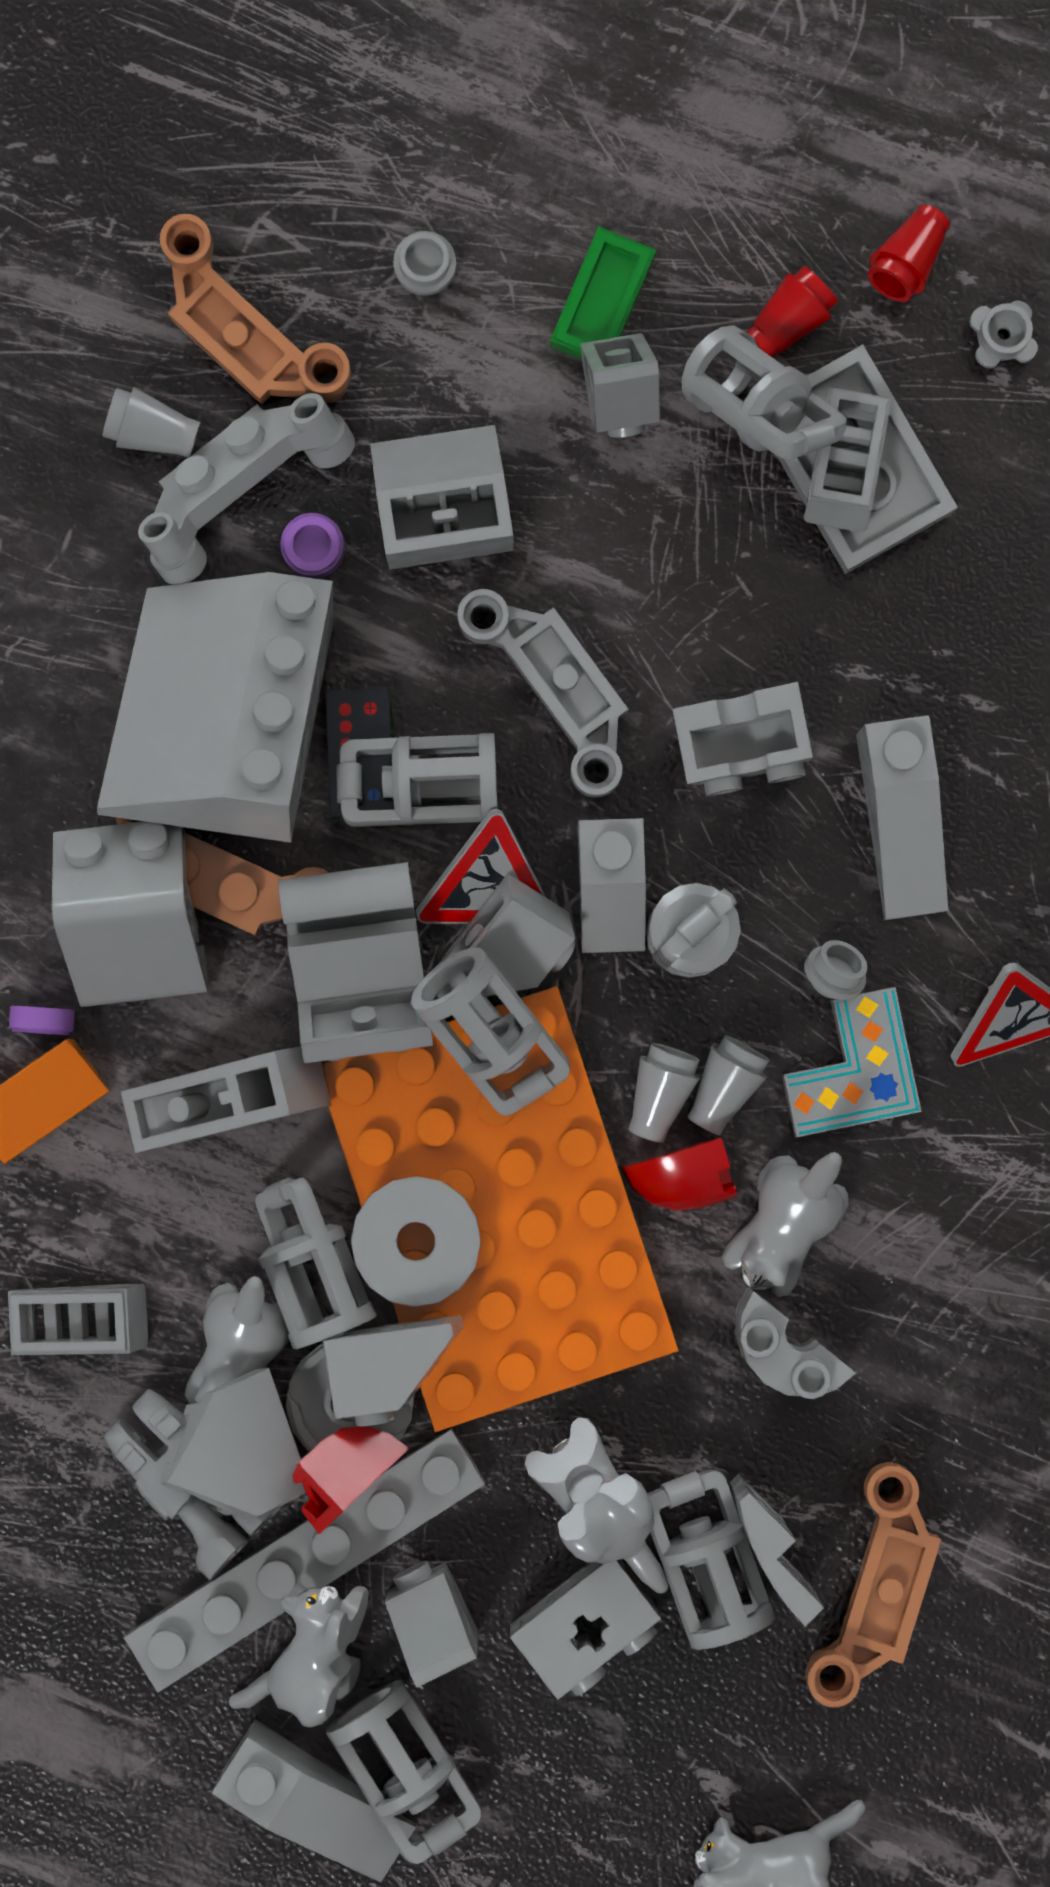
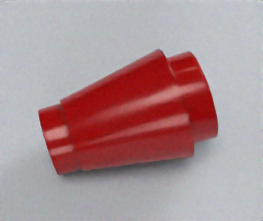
M920 205L914 214L871 255V268L867 276L871 285L879 293L897 302H907L913 294H919L924 290L945 234L950 228V222L946 215L933 206Z
M803 266L795 275L787 273L752 323L753 326L746 333L754 338L758 348L774 358L778 353H782L830 320L832 317L829 311L839 301L814 272L808 267Z

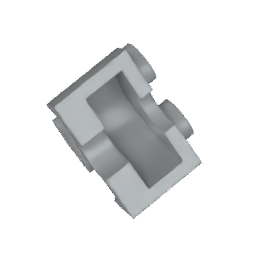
M798 682L757 690L737 698L711 700L673 709L687 784H704L706 796L722 795L744 789L742 778L767 774L768 783H777L806 775L804 763L810 761L813 755Z
M749 1286L746 1287L736 1306L735 1336L741 1356L764 1384L785 1395L815 1399L822 1397L825 1393L837 1390L856 1374L849 1366L814 1338H810L802 1344L788 1342L785 1331L789 1319Z

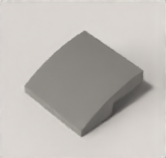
M738 1474L730 1482V1487L746 1536L772 1586L791 1612L806 1627L824 1607L811 1584L782 1555L796 1540L783 1518Z

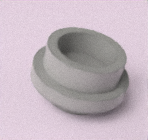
M430 231L415 232L404 238L395 251L393 260L395 275L399 283L411 293L424 296L436 294L444 290L451 283L455 275V252L451 244L441 235Z
M839 940L828 941L823 946L813 949L805 960L804 969L807 978L815 990L827 998L851 1000L856 998L865 987L867 962L855 947Z

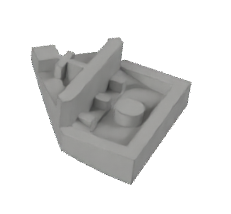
M269 1368L257 1369L205 1393L201 1403L186 1405L183 1416H185L187 1425L174 1462L166 1463L160 1481L161 1484L175 1491H186L216 1506L217 1511L224 1515L241 1514L247 1518L258 1517L306 1493L303 1483L296 1484L293 1482L292 1475L301 1458Z

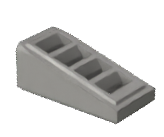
M829 387L826 399L827 404L847 418L874 422L872 430L846 425L843 438L838 441V443L869 448L868 453L831 447V445L816 451L804 514L806 522L857 532L867 530L892 398ZM827 467L863 473L864 476L863 479L826 473Z
M111 1284L8 1291L11 1355L129 1354L148 1345L147 1299L144 1284ZM68 1303L69 1338H63L61 1304ZM88 1303H95L96 1336H89ZM35 1304L44 1305L45 1339H36Z

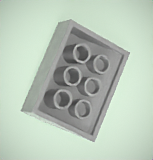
M265 572L147 588L97 805L98 815L291 843L334 623L333 581Z

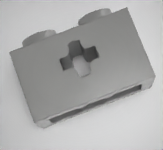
M622 1559L605 1564L595 1561L589 1562L510 1624V1639L556 1699L559 1700L570 1690L576 1696H579L593 1687L606 1673L602 1665L621 1650L629 1656L644 1647L656 1635L657 1630L653 1625L661 1620L656 1603ZM584 1615L587 1620L592 1622L601 1616L602 1619L599 1622L601 1635L594 1639L589 1633L585 1632L576 1637L578 1633L577 1618Z

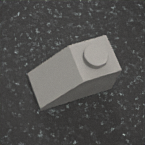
M642 333L580 343L590 417L597 433L607 431L610 437H629L644 432L645 424L660 422L658 361Z
M643 818L579 820L577 834L582 953L645 951L646 877Z
M507 873L436 966L459 951L472 947L482 948L515 991L537 988L550 970L554 973L558 972L572 955L575 947V935L570 914L559 905ZM447 983L437 993V997L441 998L453 989ZM489 984L482 991L485 996L496 995Z
M462 1314L347 1330L325 1339L323 1344L335 1419L355 1416L356 1426L359 1427L379 1425L393 1421V1411L400 1410L413 1398L464 1328Z
M423 1561L401 1571L393 1577L396 1586L388 1590L385 1604L416 1688L477 1658L479 1630L446 1562L431 1569L428 1561Z

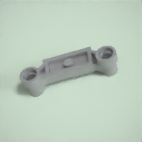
M316 393L300 396L291 406L262 410L256 404L162 478L159 483L163 487V492L155 512L142 521L138 530L139 538L151 552L150 561L161 577L171 585L189 583L198 577L206 565L207 554L195 538L197 531L296 452L304 451L312 464L319 468H331L344 462L351 455L355 447V437L344 419L339 414L331 412L323 398Z
M478 589L468 593L460 602L457 613L459 627L464 636L478 644H490L503 648L577 749V753L571 764V779L577 790L586 796L595 798L610 794L616 789L622 776V763L616 753L618 719L628 713L629 709L554 607L545 614H539L508 606L505 600L492 590ZM480 613H488L495 618V623L488 629H479L473 625L472 621ZM592 764H599L605 768L608 777L601 783H592L584 776L585 768Z

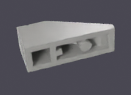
M927 715L865 724L856 734L884 921L947 912L948 897L940 787L930 717Z
M301 1046L277 1050L121 1091L135 1153L332 1106L321 1061L304 1064Z
M256 1719L221 1771L212 1790L213 1795L265 1829L379 1882H382L400 1854L358 1785ZM402 1814L395 1815L396 1821L409 1839L416 1828V1823Z

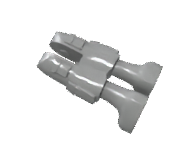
M148 1389L132 1405V1408L141 1421L165 1444L159 1450H156L143 1435L122 1419H119L103 1437L115 1457L136 1480L135 1485L154 1510L165 1521L169 1518L173 1520L177 1516L182 1519L192 1533L198 1547L196 1555L197 1568L211 1580L243 1549L249 1540L237 1527L222 1520L200 1498L186 1491H175L160 1483L166 1463H173L187 1422L179 1409L155 1391ZM285 1504L258 1517L247 1518L241 1514H234L232 1516L252 1536Z

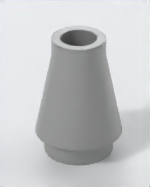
M133 387L132 392L116 388L102 437L117 441L116 448L178 454L189 458L197 437L200 422L182 415Z
M725 1035L719 1047L711 1046L694 1105L687 1117L703 1129L716 1135H721L727 1123L767 1079L763 1071L769 1059L749 1045Z
M651 1043L647 1056H640L633 1115L628 1130L642 1138L663 1143L670 1126L700 1079V1076L695 1073L700 1060L679 1049L663 1044Z

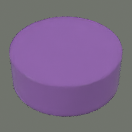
M306 513L297 516L288 523L281 536L280 546L283 558L287 566L298 576L315 579L327 577L337 570L344 558L345 543L342 533L337 524L325 515Z
M10 1006L9 1028H12V1032L70 1035V1032H73L75 1010Z

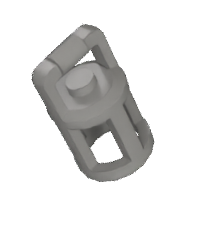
M734 325L720 327L708 334L695 347L686 362L682 375V393L686 400L697 409L706 413L713 412L737 430L741 441L751 449L758 452L770 450L780 458L794 459L831 445L843 438L846 429V417L811 392V384L808 377L792 366H783L758 348L751 335ZM721 350H724L735 358L737 362L728 379L720 385L705 374V370L711 360ZM751 378H753L758 383L751 389L743 402L738 396L744 391ZM805 415L815 422L797 429Z
M480 733L477 735L428 737L405 736L346 741L340 748V764L336 766L337 802L341 804L343 820L351 827L481 822L490 810L498 809L495 734ZM479 752V756L419 759V755ZM392 754V766H382L383 798L394 799V809L359 810L358 804L363 801L362 765L357 763L358 757ZM481 800V804L414 807L421 806V802Z
M699 883L681 885L665 894L649 915L645 932L648 950L656 963L670 974L685 978L704 976L726 963L737 948L741 932L738 912L734 907L737 904L734 896L724 888L719 891L715 887Z
M472 947L459 951L445 959L426 975L413 992L410 1003L413 1009L499 1114H514L556 1088V1085L568 1077L570 1073L569 1059L482 948ZM448 983L453 989L443 997L433 1000L445 984ZM487 984H489L511 1013L504 1017L499 1014L482 992ZM452 1015L473 1040L468 1047L445 1021V1018ZM537 1043L551 1062L545 1066H540L513 1084L509 1090L501 1092L492 1082L491 1078L503 1073H510L520 1067L534 1044Z
M286 1178L265 1187L264 1191L256 1196L255 1204L271 1247H268L258 1259L262 1269L266 1271L289 1331L287 1335L293 1350L338 1335L377 1317L372 1301L368 1300L346 1243V1233L343 1226L337 1224L325 1225L308 1181L304 1178L296 1180ZM293 1204L300 1223L288 1227L281 1208ZM314 1259L334 1311L333 1314L323 1317L303 1266V1262Z
M714 1469L705 1470L700 1473L694 1471L663 1483L659 1489L649 1492L648 1496L652 1501L654 1512V1527L650 1533L691 1648L703 1650L723 1646L746 1638L769 1626L776 1617L723 1473ZM713 1488L724 1520L711 1523L709 1516L691 1520L679 1527L681 1534L669 1540L660 1516V1510L667 1506L671 1509L704 1496L705 1491ZM731 1547H733L751 1598L750 1601L742 1602L729 1567L726 1554L731 1551ZM680 1565L684 1568H692L708 1615L698 1619Z
M402 1680L391 1682L364 1697L343 1712L327 1727V1736L402 1857L407 1862L419 1864L432 1855L437 1856L466 1835L465 1832L479 1822L481 1807ZM402 1708L432 1758H422L412 1763L386 1719ZM365 1733L369 1734L394 1775L384 1785L382 1792H380L350 1743ZM448 1779L463 1804L462 1810L455 1815L453 1813L449 1814L422 1833L421 1839L415 1843H410L394 1816L407 1810L412 1815H415L428 1808L439 1798L436 1791Z

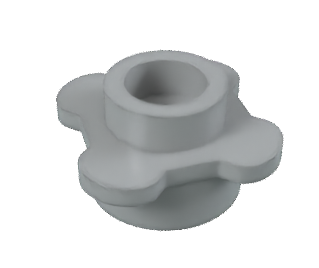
M1013 301L1010 304L997 305L992 309L987 306H980L974 310L970 317V326L977 332L979 348L975 353V358L981 366L994 368L1000 361L1016 359L1020 363H1027L1033 359L1037 353L1038 345L1031 338L1033 332L1032 311L1026 303ZM1001 329L1007 330L1009 338L1006 340L1000 339L998 331Z

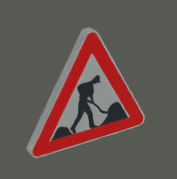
M492 809L487 813L417 907L416 915L421 923L469 924L507 873L546 897L501 810Z
M1017 963L1005 965L994 983L988 987L987 995L951 1053L954 1065L962 1067L1050 1037V987Z

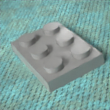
M864 345L855 348L807 375L811 384V392L825 402L829 387L892 398L867 530L857 532L816 524L845 574L950 516L958 508ZM805 415L797 429L815 422ZM846 417L847 426L873 429L874 422ZM838 442L831 444V447L868 453L869 450L866 447ZM817 450L794 459H783L777 456L806 506ZM827 467L826 473L863 479L864 476L863 473Z

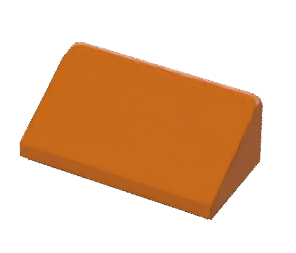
M75 1039L64 1040L0 1085V1160L4 1164H7L110 1092Z

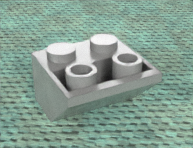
M495 425L370 444L378 509L389 570L514 551L513 529Z

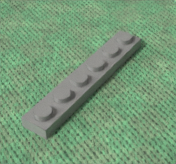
M450 1427L396 1461L321 1534H318L308 1519H305L127 1632L124 1639L158 1693L286 1612L281 1606V1601L286 1597H297L294 1591L295 1585L301 1584L306 1588L325 1587L484 1486L486 1480L454 1429Z

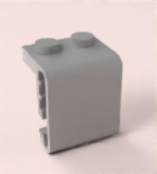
M142 821L53 832V922L80 1006L89 1007L208 992L209 979L204 945H196V942H199V926L187 884L185 828Z
M408 862L279 879L283 924H286L288 933L287 945L297 997L300 1042L304 1064L326 1060L337 1061L348 1057L391 1051L402 1052L412 1048L433 1046L431 1029L410 1004L412 994L424 979Z

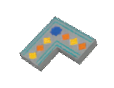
M896 987L862 993L851 1000H831L843 1062L782 1075L794 1137L922 1112Z

